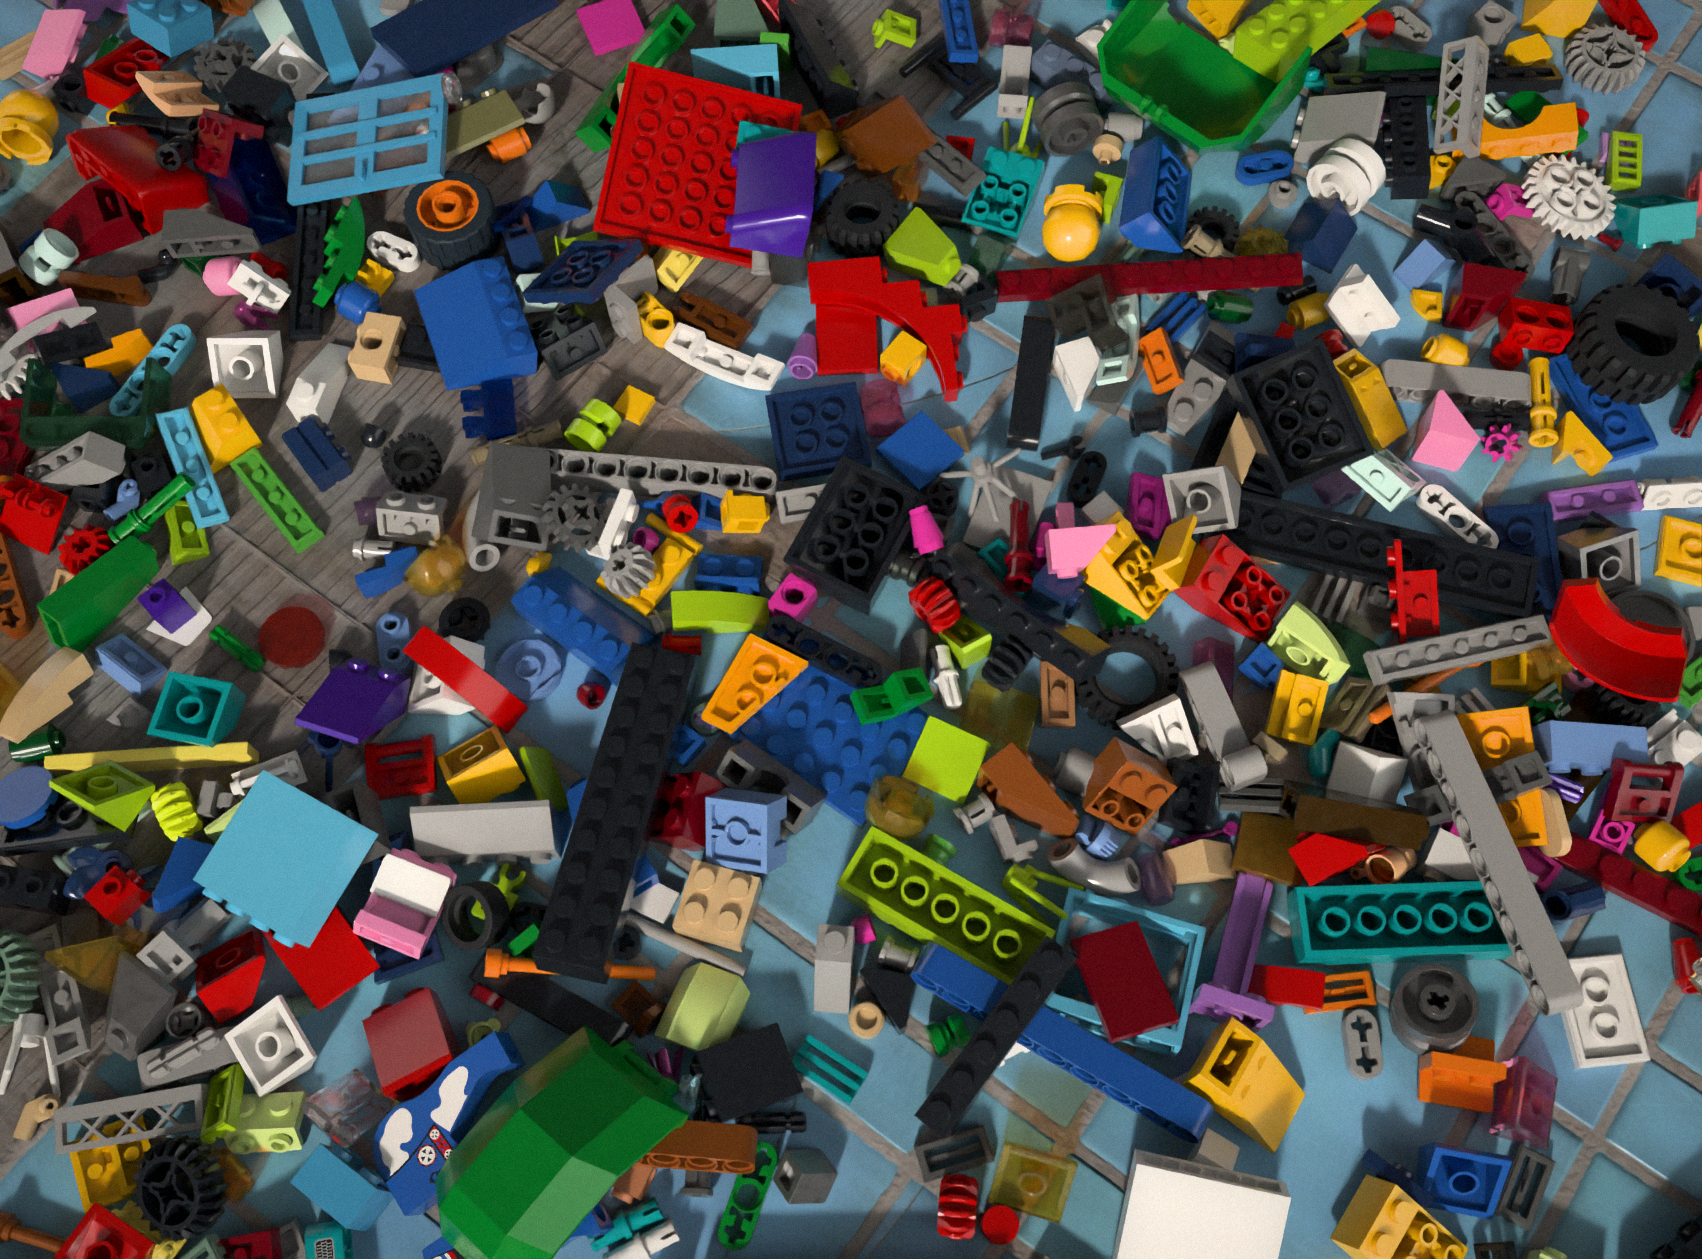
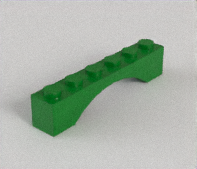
M677 3L658 12L574 132L594 153L611 147L612 137L610 129L612 125L616 124L620 105L617 87L618 83L625 82L629 61L660 68L684 43L695 27L694 21Z

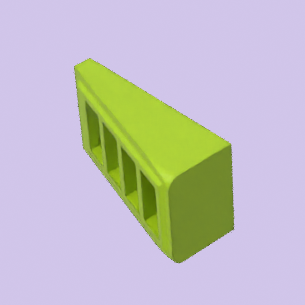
M1612 131L1610 134L1604 185L1611 186L1610 190L1634 193L1641 187L1642 134ZM1619 140L1633 142L1632 147L1619 145ZM1619 151L1631 153V157L1620 156ZM1619 162L1630 163V167L1619 166ZM1619 172L1629 173V177L1619 176Z

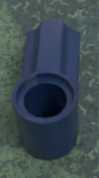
M1594 880L1560 890H1550L1539 896L1552 926L1606 908L1605 893L1602 887L1597 885ZM1546 903L1551 905V907L1554 910V915L1549 913V911L1546 908Z

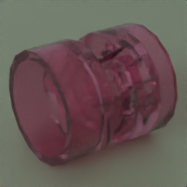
M996 8L990 30L989 46L1003 48L1004 45L1030 47L1035 16L1019 13L1015 17L1012 11Z
M880 379L862 386L859 395L862 410L864 411L866 432L869 435L888 437L906 424L903 407L900 405L899 387L895 381Z

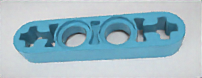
M175 324L171 326L113 397L109 404V410L117 421L125 425L138 421L195 349L197 338L187 325ZM160 358H170L166 366L156 367V363ZM142 381H152L151 386L147 390H137L138 385ZM124 407H125V408L131 407L128 411H127V410H122V408H124Z

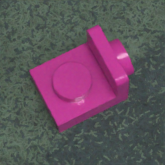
M1503 183L1483 201L1499 222L1503 221L1508 215L1531 218L1536 211L1534 208L1526 207L1530 200L1522 198L1526 190L1518 185Z

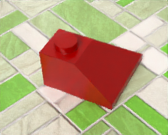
M1305 831L1295 837L1298 844L1289 848L1288 852L1308 885L1312 887L1336 877L1390 845Z
M255 926L195 960V963L198 965L195 968L196 993L219 1024L228 1019H235L247 1011L248 1007L253 1005L266 962L263 933Z

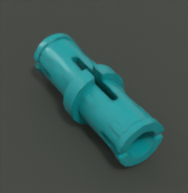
M655 1196L626 1212L623 1209L615 1212L616 1217L611 1219L615 1228L604 1234V1237L590 1243L594 1253L624 1237L628 1240L632 1238L634 1232L664 1219L661 1209L648 1215L645 1214L647 1211L659 1206ZM587 1236L588 1240L597 1237V1236H593V1237H592V1236Z

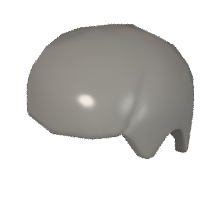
M538 83L535 91H529L524 88L520 98L514 100V104L523 116L526 125L546 123L551 119L556 109L553 90L550 85L545 83Z

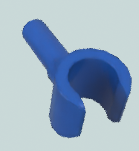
M665 491L656 500L636 501V503L639 505V508L654 509L657 514L663 516V502L673 493Z

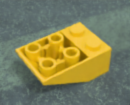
M1355 348L1333 361L1372 448L1382 451L1403 436L1408 430L1379 368Z
M1118 510L1091 525L1116 524V532L1091 562L1078 573L1085 577V583L1147 620L1168 596L1170 591L1149 571L1154 560L1150 549L1144 545L1133 530L1130 522Z
M1234 1017L1229 1018L1214 1028L1182 1083V1086L1207 1100L1216 1112L1272 1154L1277 1150L1306 1095L1264 1040Z
M1367 1174L1330 1236V1239L1353 1259H1463L1468 1251V1248L1399 1186Z

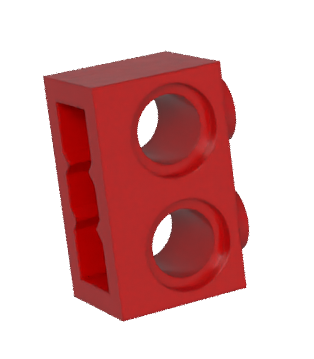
M1510 297L1497 318L1501 344L1561 354L1575 333L1569 306Z

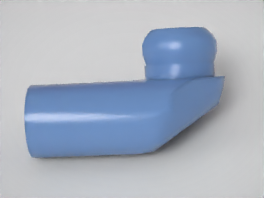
M128 478L119 485L116 503L103 511L108 521L115 523L126 516L129 510L138 507L140 488L137 481Z

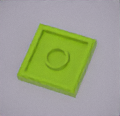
M929 715L902 777L964 805L979 773V768L983 764L992 743Z

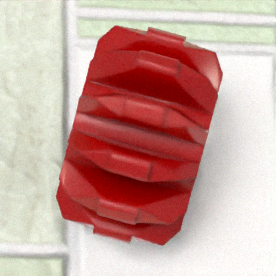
M87 523L83 530L74 526V533L71 536L63 535L66 543L58 546L59 552L62 553L59 559L72 575H77L114 548L116 544L110 539L107 531L100 526L95 528Z
M931 576L920 581L908 592L909 604L913 607L914 613L917 614L919 620L925 624L926 628L931 629L935 633L949 629L961 618L960 605L956 602V597L951 593L950 588H947L943 581L938 580L936 577Z
M955 1173L954 1175H944L941 1179L937 1230L940 1236L961 1240L971 1239L975 1234L978 1183L975 1178Z

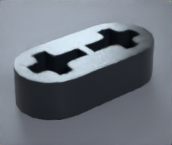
M1088 451L1079 459L1066 493L1067 501L1073 502L1074 507L1083 508L1095 498L1107 468V460L1103 454L1097 451ZM1091 462L1096 463L1097 466L1093 470L1092 475L1086 474ZM1082 483L1086 484L1085 493L1082 497L1077 496L1076 493Z

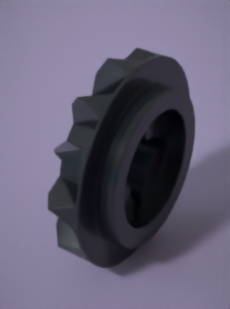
M470 597L459 598L450 602L442 610L439 617V629L444 638L452 635L475 643L478 640H484L487 630L491 629V615L481 601ZM462 613H465L466 617L473 621L469 623L468 632L462 626H457L462 623Z

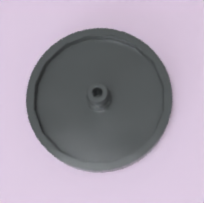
M1647 590L1627 591L1611 599L1620 609L1619 613L1633 622L1638 619L1663 627H1683L1689 654L1687 664L1690 662L1695 651L1696 637L1689 617L1675 602L1659 593Z

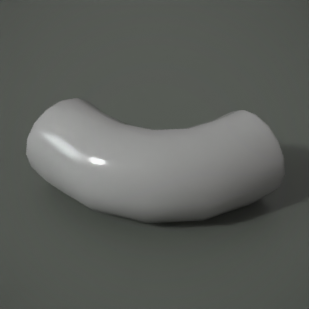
M480 487L466 512L462 527V548L470 566L476 571L484 572L494 568L499 561L500 552L494 542L471 536Z
M1074 838L1059 841L1047 854V859L1065 880L1083 886L1084 891L1089 889L1095 894L1111 896L1131 893L1141 888L1142 881L1139 869L1130 857L1114 861L1096 859L1088 855Z

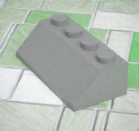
M550 800L410 807L409 814L416 853L422 860L431 864L439 862L448 866V864L461 863L463 867L475 868L481 867L483 862H496L497 865L501 866L508 863L512 866L516 865L518 860H530L533 864H547L551 862V859L561 858L562 819Z

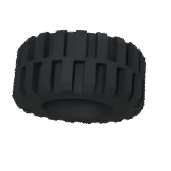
M1630 283L1617 284V286L1607 287L1600 293H1597L1573 320L1575 333L1566 345L1568 346L1566 349L1568 360L1573 361L1571 367L1575 374L1579 373L1582 377L1581 381L1586 386H1592L1596 394L1601 397L1606 395L1610 397V401L1616 403L1626 401L1627 405L1648 404L1664 397L1694 368V364L1698 361L1700 339L1699 335H1695L1697 327L1694 321L1689 320L1687 310L1684 307L1680 308L1676 304L1677 300L1671 296H1664L1662 294L1663 291L1657 288L1648 289L1643 284H1634L1633 286ZM1618 333L1634 340L1646 355L1630 348Z

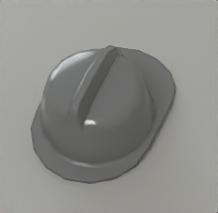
M489 44L452 64L455 78L445 80L444 84L454 92H467L475 89L501 67L503 62L502 52L497 47Z

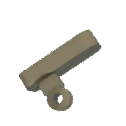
M1261 730L1252 740V744L1257 745L1261 750L1265 762L1270 757L1280 764L1288 754L1285 748Z

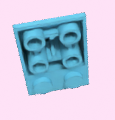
M777 44L691 49L695 78L739 89L745 88L746 91L781 99Z

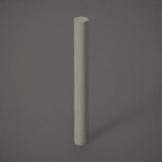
M628 912L625 922L626 926L634 928L640 933L716 968L738 975L742 979L745 977L748 966Z

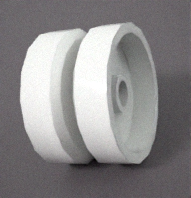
M1352 138L1339 139L1309 170L1306 177L1307 188L1315 201L1339 198L1348 214L1353 216L1382 187L1386 179L1385 166L1380 156L1362 141Z

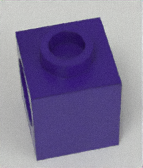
M164 578L137 598L153 619L170 634H173L197 615V612L186 599Z

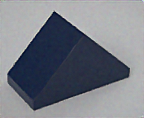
M60 363L52 364L50 367L67 398L81 414L115 396L122 387L109 371Z

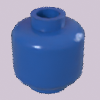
M352 281L349 284L344 283L339 288L334 299L339 315L357 325L364 321L366 312L381 314L383 308L379 305L380 296L378 292L359 281Z

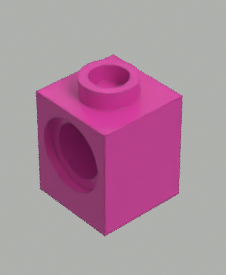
M790 572L768 601L769 614L773 617L777 615L788 616L802 623L818 602L816 586L806 577H797ZM791 596H800L801 598H803L798 603H791L787 601L788 598H790Z

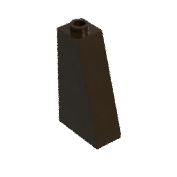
M0 223V297L9 307L41 298L42 295L34 280L20 267L18 261L20 254L7 230Z
M1285 779L1279 813L1293 829L1421 851L1422 842L1426 841L1429 836L1430 823L1427 820L1428 816L1418 808Z

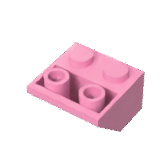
M81 9L45 10L22 68L47 80H50V76H61L66 68L74 62L78 53L79 44L88 26L82 23L86 12Z

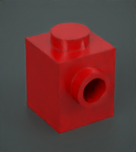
M115 865L83 897L107 920L122 926L152 894L143 887L147 881L137 871L131 868L126 872Z

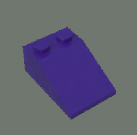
M350 658L334 667L296 716L294 724L359 744L405 713L411 677L399 674L397 669L391 667L380 668L370 665L369 661L363 658Z

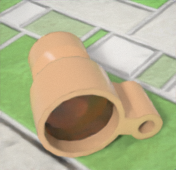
M1396 846L1385 848L1371 855L1367 860L1353 866L1350 869V875L1355 880L1367 877L1372 884H1395L1406 875L1407 871L1416 866L1417 855L1413 849Z

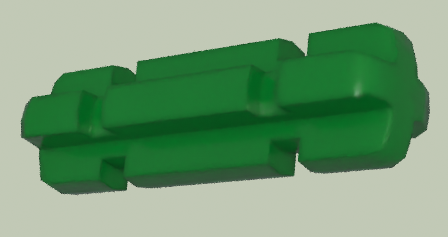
M218 624L209 632V638L221 646L240 663H243L252 672H258L265 665V659L258 652L251 649L249 645L223 625Z

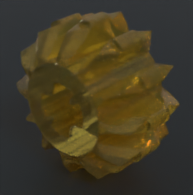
M1259 224L1255 230L1249 228L1245 235L1240 238L1237 246V256L1288 253L1289 240L1283 239V231L1274 232L1273 225L1268 229H1264Z

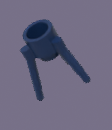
M311 731L308 733V738L297 748V752L300 756L314 744L316 754L321 758H325V790L330 792L333 785V758L341 752L342 743L349 749L353 748V743L320 732L315 733Z

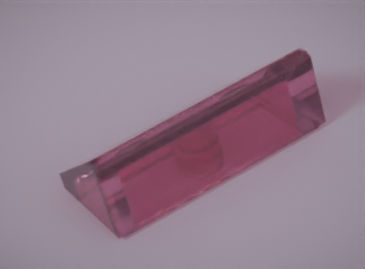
M1212 637L1195 642L1193 646V667L1211 660L1233 705L1234 645Z

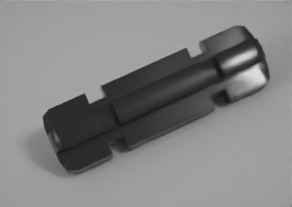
M785 1112L756 1113V1116H752L750 1113L735 1119V1124L751 1126L757 1130L758 1134L786 1133V1130H791V1133H804L807 1128V1118L804 1112H791V1115H786Z

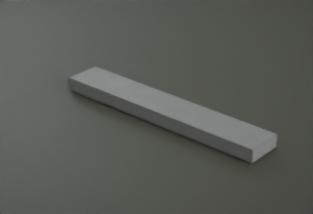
M1542 613L1530 616V618L1523 617L1370 650L1363 654V658L1374 686L1549 648L1555 642Z

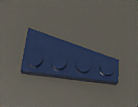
M1551 503L1484 506L1482 513L1488 526L1498 536L1499 543L1497 548L1499 550L1540 559L1531 616L1543 613L1549 626L1562 584Z

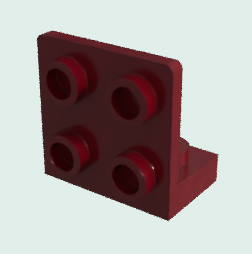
M203 108L202 115L198 120L199 134L197 144L194 146L193 165L215 176L226 179L234 137L250 141V136L262 138L264 126L236 115Z

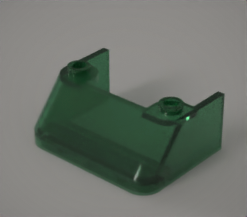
M146 357L142 402L136 416L77 417L75 410L69 405L55 403L57 390L55 375L35 358H28L19 430L20 439L33 450L55 451L91 431L125 445V450H138L161 432L156 421V414L169 411L173 376L153 357Z

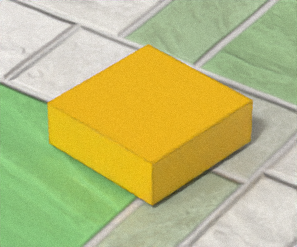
M628 385L613 409L620 417L640 426L656 401L655 397Z

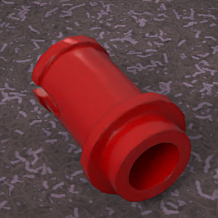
M254 252L249 257V259L262 266L263 272L271 278H280L283 281L286 279L287 270L281 262H274L263 252Z
M669 632V635H662L663 649L701 656L702 635L678 636L673 635L672 632Z

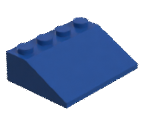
M503 256L473 261L414 290L447 391L536 374L538 352Z

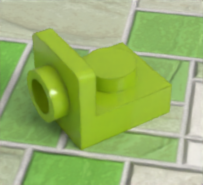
M886 9L881 18L875 20L872 27L874 47L880 49L887 39L911 48L916 42V19Z
M1097 171L1093 177L1091 193L1095 194L1097 191L1103 199L1102 217L1098 221L1110 224L1120 199L1123 179L1112 174Z

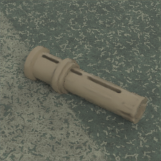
M1198 224L1190 228L1181 242V247L1191 249L1201 256V259L1235 257V255L1223 247L1220 239H1213L1201 230L1202 227ZM1249 288V289H1250L1252 292L1256 293V292H1258L1261 288Z

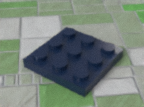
M639 239L573 241L522 294L527 303H594L602 297V293L608 286L615 283L619 279L618 276L635 262V258L644 248Z
M856 381L765 395L780 482L832 474L842 456L872 468Z

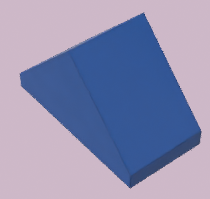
M546 180L525 206L535 233L590 213L578 187L551 180Z

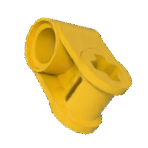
M645 291L641 294V299L636 302L642 333L655 346L665 348L664 344L676 327L673 315L651 293Z

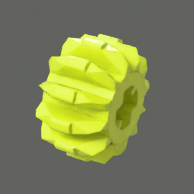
M181 781L173 784L169 783L152 794L150 800L155 817L170 840L175 842L178 836L189 838L203 828L204 822L202 817L196 813L198 805L189 788Z

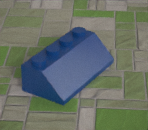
M1160 135L1130 151L1119 229L1121 234L1138 248L1179 254L1184 250L1181 247V242L1186 233L1192 173Z
M560 566L533 575L511 599L517 614L616 687L619 684L632 642L651 646L657 640V635Z

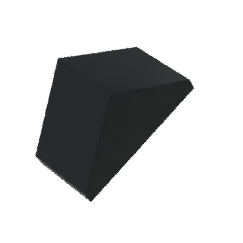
M867 966L859 970L861 980L900 1036L906 1030L914 980L908 974Z

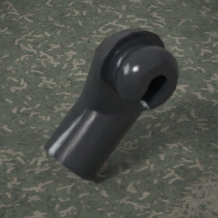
M163 249L158 254L160 262L155 267L138 270L137 275L143 284L166 280L178 266V258H172L168 250Z

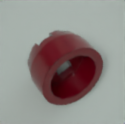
M586 681L584 684H581L576 692V697L581 705L591 710L600 707L606 696L605 688L592 681Z

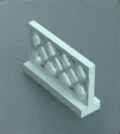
M1373 448L1375 453L1373 456L1346 467L1342 471L1392 512L1403 500L1422 490L1427 482L1387 448H1384L1382 451Z

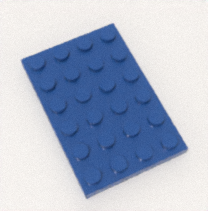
M784 626L780 630L775 629L776 637H780L781 634L788 635L787 629ZM765 632L761 639L768 641L767 633ZM791 637V645H794L796 638ZM808 639L801 643L800 648L805 653H814L819 648V645L815 640ZM835 654L829 659L830 665L835 668H842L848 662L839 654ZM854 664L849 675H852L853 669L856 670V666ZM808 665L802 673L735 732L729 734L721 729L719 731L738 744L747 739L824 793L827 796L824 801L825 804L862 829L904 773L929 718V714L919 707H915L891 720L861 725L849 697L857 689ZM860 672L862 674V681L866 682L868 678L874 679L869 674Z

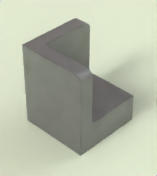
M786 1149L775 1172L773 1181L788 1204L824 1203L837 1178L838 1172L820 1149Z

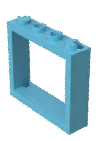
M1069 887L1062 906V910L1068 914V918H1059L1054 941L1063 948L1072 913L1116 926L1138 921L1143 934L1187 947L1174 1004L1180 1018L1178 1023L1170 1025L1169 1029L1164 1027L1120 1041L1175 1058L1183 1043L1206 928L1188 923L1189 919L1187 918L1175 919L1165 916L1161 911L1154 908L1141 909L1129 905L1127 901L1120 898L1108 899L1095 895L1089 889H1086L1084 892ZM1054 994L1046 1003L1045 1007L1088 1032L1107 1037L1095 1006Z

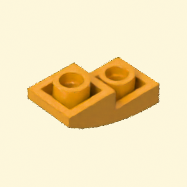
M139 328L111 338L114 348L86 357L84 361L86 368L109 371L116 377L142 361L152 350L153 344L142 329Z

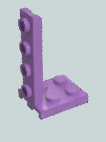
M1243 871L1238 872L1211 981L1208 984L1202 983L1193 992L1189 1014L1195 1012L1210 1017L1213 1022L1219 1024L1234 1017L1254 1033L1272 1021L1275 1006L1266 1004L1264 997L1247 993L1274 881L1250 875Z

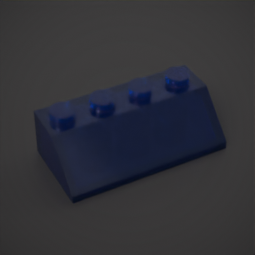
M234 137L227 178H220L207 172L225 220L253 229L262 246L296 233L297 212L294 206L287 201L288 191L268 142L251 138L250 141Z

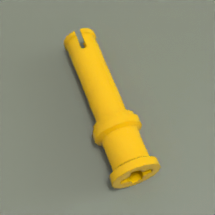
M1537 357L1529 361L1532 408L1529 410L1531 433L1528 439L1530 445L1540 448L1552 446L1559 439L1554 426V421L1557 419V411L1551 405L1550 361L1545 357Z

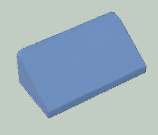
M123 633L95 647V664L139 699L146 695L167 673L168 668Z

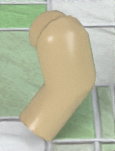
M48 1093L28 1102L24 1106L12 1137L31 1141L38 1123L53 1117L54 1109L61 1108V1099L55 1094Z

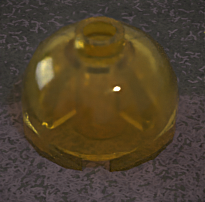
M446 534L435 541L439 545L437 549L429 550L427 548L404 573L406 576L402 580L420 595L439 597L446 592L453 595L465 583L461 578L467 569L465 552L449 534Z
M887 775L883 777L882 781H878V778L873 781L865 799L864 814L870 827L874 826L902 842L910 841L924 831L934 815L935 807L928 795L923 799L916 793L919 787L914 783L900 777Z

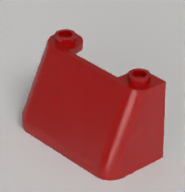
M120 125L75 129L65 136L77 173L86 181L99 175L127 198L129 207L133 212L138 210L143 214L145 222L142 223V226L152 235L162 230L165 210H177L180 208L198 209L210 201L207 192L208 183L201 173H195L184 163L175 171H167L157 163L155 152L161 144L154 140L143 127Z

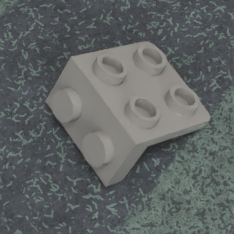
M645 255L640 260H635L625 272L618 276L619 279L609 285L603 292L613 329L621 338L627 337L634 345L643 338L636 302L641 299V294L645 291L652 295H655L658 291L654 262L649 255Z

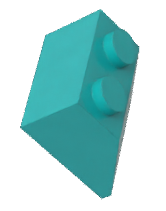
M1662 193L1616 199L1611 202L1617 206L1613 211L1615 214L1613 218L1619 234L1624 241L1634 244V248H1652L1654 243L1658 242L1666 245L1681 244L1682 239L1695 238L1698 201Z
M169 671L146 734L153 737L213 748L236 727L247 696L233 683Z

